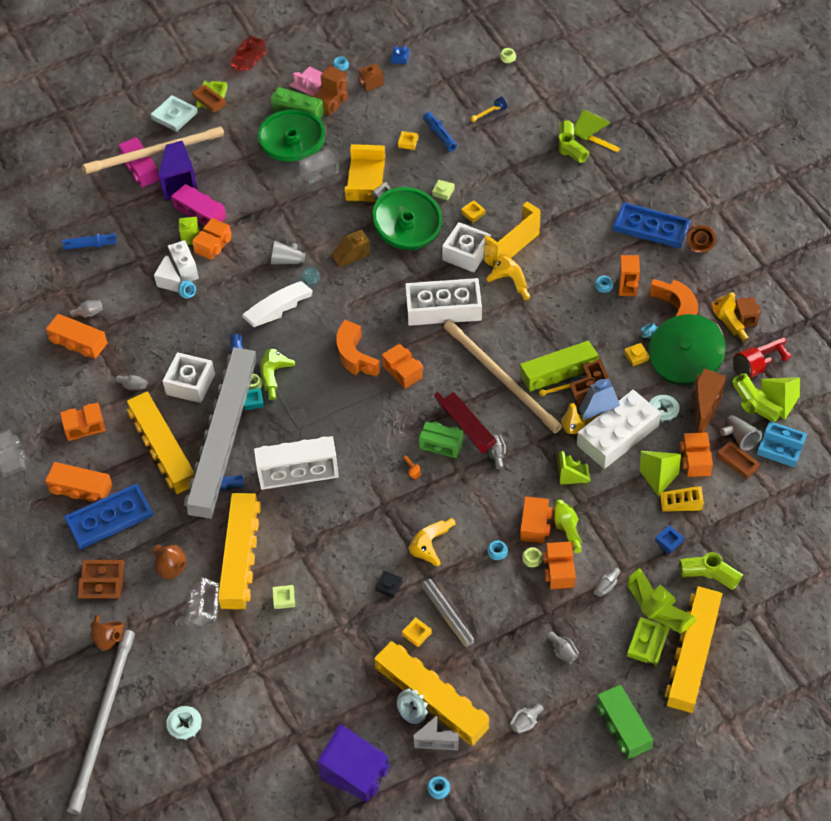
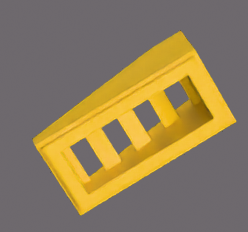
M689 487L660 492L662 512L702 511L704 504L702 487ZM667 498H671V504H668Z

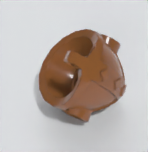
M693 224L688 229L687 243L692 252H708L716 243V235L710 226H696Z
M157 545L154 548L156 573L166 580L179 576L184 570L187 561L185 552L181 547L177 545Z
M94 615V621L90 624V638L94 640L96 646L102 651L109 650L116 642L121 640L125 621L100 623V615Z

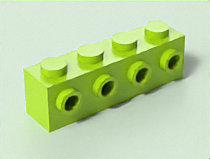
M588 340L521 363L520 377L529 392L585 373L583 365L598 360L599 355Z

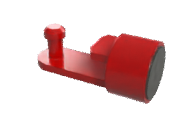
M781 338L760 348L751 347L735 354L733 357V367L736 374L739 376L746 373L749 379L764 373L772 360L770 357L764 359L763 355L775 350L781 355L782 361H788L791 358V354L783 346L787 343V340Z

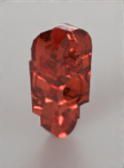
M249 36L236 49V55L231 59L233 70L243 71L248 68L249 71L266 54V40L258 39L256 36Z

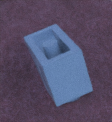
M609 378L598 380L595 384L590 385L579 408L584 420L620 406Z

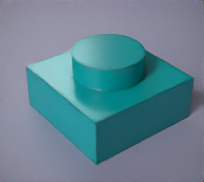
M261 388L248 390L244 403L245 411L264 407Z

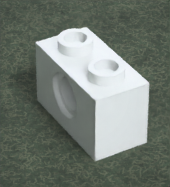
M185 240L168 245L171 261L181 282L199 279L196 264Z

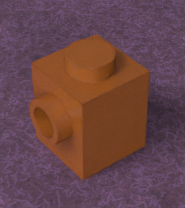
M377 63L359 69L358 83L366 91L384 85L383 72Z
M755 297L736 299L737 309L735 315L745 327L757 326L761 309L760 305L756 303Z

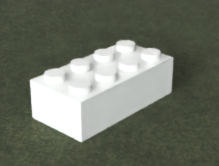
M478 278L406 283L409 326L446 323L449 320L453 322L482 320V304Z
M634 390L619 400L620 406L603 412L578 432L577 446L603 469L607 468L659 426L661 412Z
M333 436L254 448L261 490L339 478Z

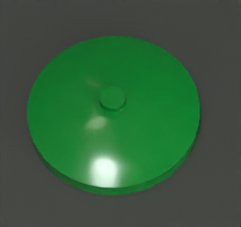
M299 109L279 111L269 116L260 125L258 130L259 145L263 152L273 159L286 162L304 160L316 154L325 142V127L316 115L308 111Z
M397 187L386 191L377 199L372 212V223L376 233L387 244L402 250H417L430 245L437 238L442 226V213L436 201L427 193L412 187Z
M694 314L679 315L665 321L654 332L649 345L650 360L657 374L672 384L682 386L694 385L697 375H701L704 369L716 373L721 367L726 353L724 337L718 326L711 320Z

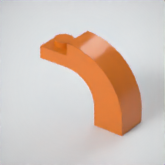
M653 279L649 296L673 304L678 310L676 316L684 314L697 315V299L686 285L674 279L671 284Z
M344 320L336 337L338 357L341 364L356 376L361 370L365 374L377 377L380 372L379 360L362 354L355 348L362 338L361 326Z

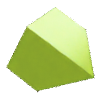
M583 109L574 127V135L587 140L589 136L611 123Z
M800 378L761 379V391L765 394L766 399L783 408L780 417L784 421L800 397Z
M563 451L555 452L560 485L590 482L588 464L582 465L580 460L574 461L571 455L566 457Z
M641 451L639 471L659 497L660 492H663L678 476L681 454Z

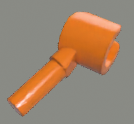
M404 456V461L411 468L408 470V474L412 479L416 480L421 475L420 466L418 464L414 465L408 456Z

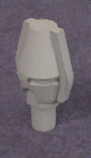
M87 300L81 303L78 309L70 311L71 317L79 315L84 318L92 317L102 311V303L100 300Z
M118 375L116 377V382L123 384V387L128 390H142L148 384V381L140 376L130 375L123 377Z
M498 434L493 435L497 443L488 449L490 458L495 461V468L502 469V459H504L503 456L506 454V445L502 436Z
M615 567L610 573L602 576L593 591L594 595L601 597L612 591L621 571Z
M550 632L547 635V638L553 643V651L558 658L569 663H573L577 659L579 652L570 639L565 636L562 638L558 637L554 632Z
M537 704L533 708H523L517 711L510 723L512 730L518 734L531 730L537 723V715L543 711L542 705Z

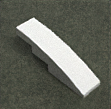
M302 281L294 283L263 299L243 313L242 317L253 327L281 318L283 311L295 308L298 301L311 297L313 291Z

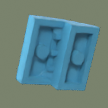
M770 421L757 455L795 468L807 433Z

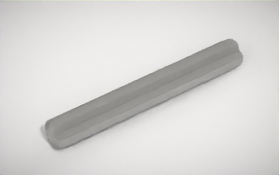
M430 579L422 583L423 590L463 646L469 647L472 645L474 638L433 581Z

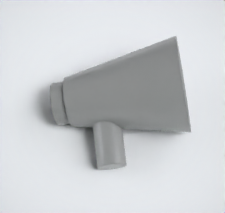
M274 241L271 264H304L305 253L297 250L298 245L295 243L289 247Z
M734 415L726 419L725 424L727 427L720 429L722 436L732 434L743 451L755 448L762 438L760 430Z

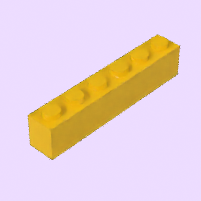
M148 391L127 400L129 407L126 409L130 419L135 420L134 426L137 432H142L143 436L141 437L145 446H150L149 452L153 460H158L157 466L160 473L167 476L165 481L170 489L173 488L176 494L189 489L190 480L195 478L196 474Z
M232 493L218 597L221 609H246V602H250L251 592L248 589V585L252 583L253 573L250 571V568L254 566L255 555L252 553V550L257 545V537L254 536V533L258 531L259 520L256 516L261 510V503L257 501L256 494Z
M698 586L696 594H691L689 605L693 607L692 611H687V613L696 616L697 621L680 636L679 641L683 642L682 648L677 647L675 660H678L677 666H672L670 678L674 679L673 684L667 685L665 697L669 698L667 703L669 707L693 713L723 594L721 592Z
M391 641L374 658L375 668L403 691L407 689L411 691L417 690L418 695H423V702L428 703L426 710L433 716H438V720L454 733H459V737L471 747L489 729V717L483 710H477L473 707L468 698L458 695L449 683H443L434 671H428L423 667L422 662L418 658H412L408 655L403 646L396 645Z

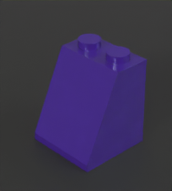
M183 141L165 146L159 171L165 201L171 200V196L185 184L198 191L193 166Z
M341 724L337 727L317 761L321 780L366 802L369 801L371 796L374 797L376 795L380 779L382 777L385 778L390 769L386 754Z

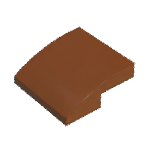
M83 560L82 575L79 578L78 599H120L125 561Z

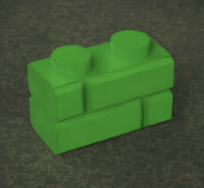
M425 422L419 437V449L457 458L463 443V431L457 427L449 428L442 426L438 422Z

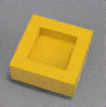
M402 131L398 148L415 150L418 133Z
M472 201L461 208V214L474 223L486 215V210L476 201Z
M642 343L624 349V354L632 367L649 361L650 356Z
M416 617L402 631V636L416 647H419L432 634V629Z

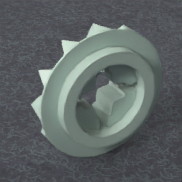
M658 395L649 402L661 412L660 420L662 422L664 420L671 421L679 413V404L671 396ZM661 406L664 409L667 408V412H664V410H660Z
M407 689L401 692L397 698V707L400 715L412 724L423 721L428 713L426 710L428 703L423 702V695H418L417 690L411 691ZM411 702H414V706L416 707L415 710L413 709V705L410 704Z
M182 706L173 710L168 716L167 729L170 735L174 736L177 740H187L191 736L195 737L198 730H201L202 719L196 709ZM180 718L185 722L188 721L189 728L180 727Z

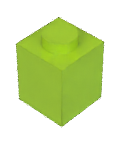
M197 217L179 218L181 241L185 240L187 245H193V239L200 232Z

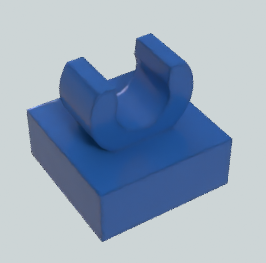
M395 44L391 55V63L407 64L410 54L409 49L405 45H403V48H397Z
M669 525L655 537V542L663 551L671 554L684 542V537Z

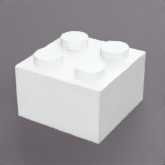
M459 222L442 245V260L475 272L484 259V237L486 235L491 237V234Z
M177 352L163 379L166 395L201 403L215 376L213 362Z

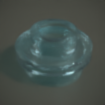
M314 267L306 268L302 275L303 281L308 284L317 283L320 280V272Z

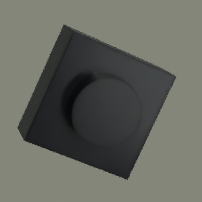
M383 571L375 586V591L395 598L403 579Z

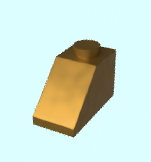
M362 229L346 235L331 253V257L338 268L370 256V241Z

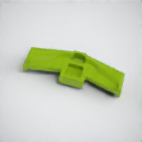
M640 568L628 577L627 587L639 604L642 613L649 619H653L681 634L697 621L696 616L672 606L676 602L674 596L661 585L654 590Z

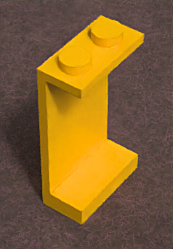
M351 144V164L348 185L345 186L346 201L376 202L371 192L383 182L385 146Z
M526 202L522 206V222L500 241L497 242L486 235L484 237V261L489 266L495 267L499 258L507 256L511 259L540 233L541 210Z

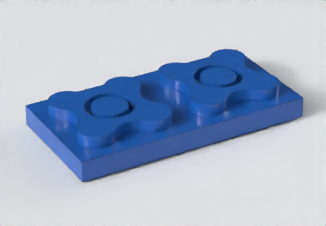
M623 202L612 231L681 249L691 220Z
M136 483L64 516V519L81 550L154 515L140 487Z

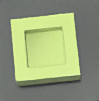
M438 180L432 190V196L449 200L454 191V184Z
M293 585L273 587L274 609L295 607Z

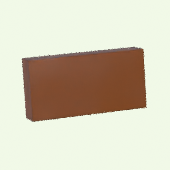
M205 84L192 92L193 98L213 113L226 105V100Z
M731 441L721 448L716 456L746 480L761 465Z

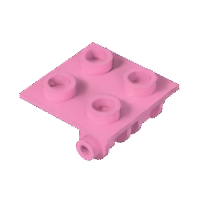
M308 67L302 74L295 72L292 75L294 82L290 84V87L313 97L322 88L320 76L322 72L312 67Z

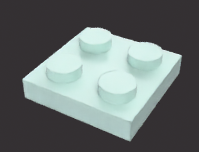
M171 95L150 115L152 120L177 132L198 111L196 107Z

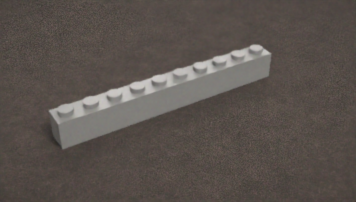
M233 347L232 354H228V367L223 370L222 380L224 381L218 387L219 398L214 400L213 410L215 411L213 415H210L208 423L210 428L205 431V444L200 447L199 457L201 458L195 464L194 473L196 475L195 478L190 480V495L185 497L184 506L187 507L188 515L212 519L256 365V351Z

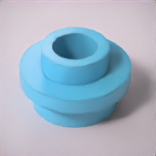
M337 57L333 62V67L345 71L349 67V62L345 57Z
M600 276L595 282V288L599 292L606 293L612 290L613 282L608 276Z
M185 280L179 285L178 292L181 297L188 299L195 295L196 287L193 282Z
M654 323L644 326L641 329L642 338L651 339L658 326H655Z
M496 540L488 546L487 552L491 559L502 560L507 556L508 548L504 542Z
M434 777L428 783V793L435 799L445 798L449 794L450 784L444 777ZM441 786L443 789L441 791H436L435 787Z

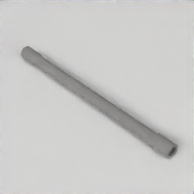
M123 630L121 640L119 641L113 668L79 777L67 811L72 814H80L91 772L126 658L135 633L131 630Z

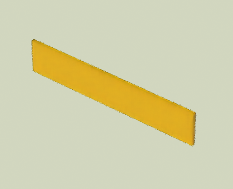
M591 135L589 140L615 152L621 149Z

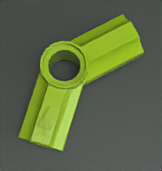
M564 120L562 123H559L558 151L563 155L571 156L577 162L583 163L589 156V151L574 140V124Z
M746 373L740 374L732 380L733 386L743 400L741 406L746 412L750 414L756 412L771 422H776L779 419L783 408L766 399L765 394L755 388Z
M715 552L707 553L704 557L679 559V571L682 578L695 576L714 578L733 590L738 586L743 577V574L724 563L721 556Z

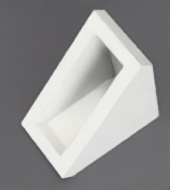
M165 256L154 274L156 285L160 288L178 292L181 280L169 256Z

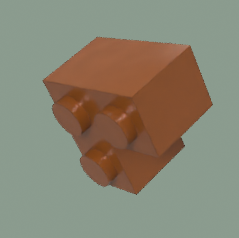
M329 66L320 75L322 88L313 96L323 100V110L327 116L337 111L338 107L348 99L346 72Z
M601 359L584 364L583 367L587 377L570 383L578 409L590 385L595 384L598 380L609 378Z

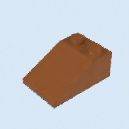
M704 369L701 375H697L694 382L695 388L692 393V397H694L693 412L696 433H705L722 399L726 376Z

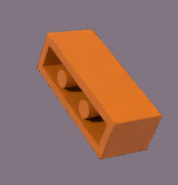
M57 314L46 328L49 340L52 343L65 346L71 351H77L85 357L89 356L96 359L107 345L106 336L103 331L61 314Z
M54 462L45 480L49 492L55 495H66L72 499L87 500L90 503L107 497L113 486L109 474Z

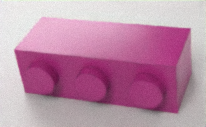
M136 137L119 144L120 152H118V155L144 149V147ZM150 156L125 163L128 172H132L134 181L139 182L142 188L160 180L158 168Z
M186 184L171 196L176 210L188 217H197V221L204 226L212 218L221 222L226 219L225 207L220 202L212 200L208 195H204Z

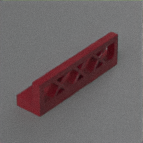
M454 391L446 398H443L439 392L434 394L441 408L463 431L481 454L497 443L494 436Z

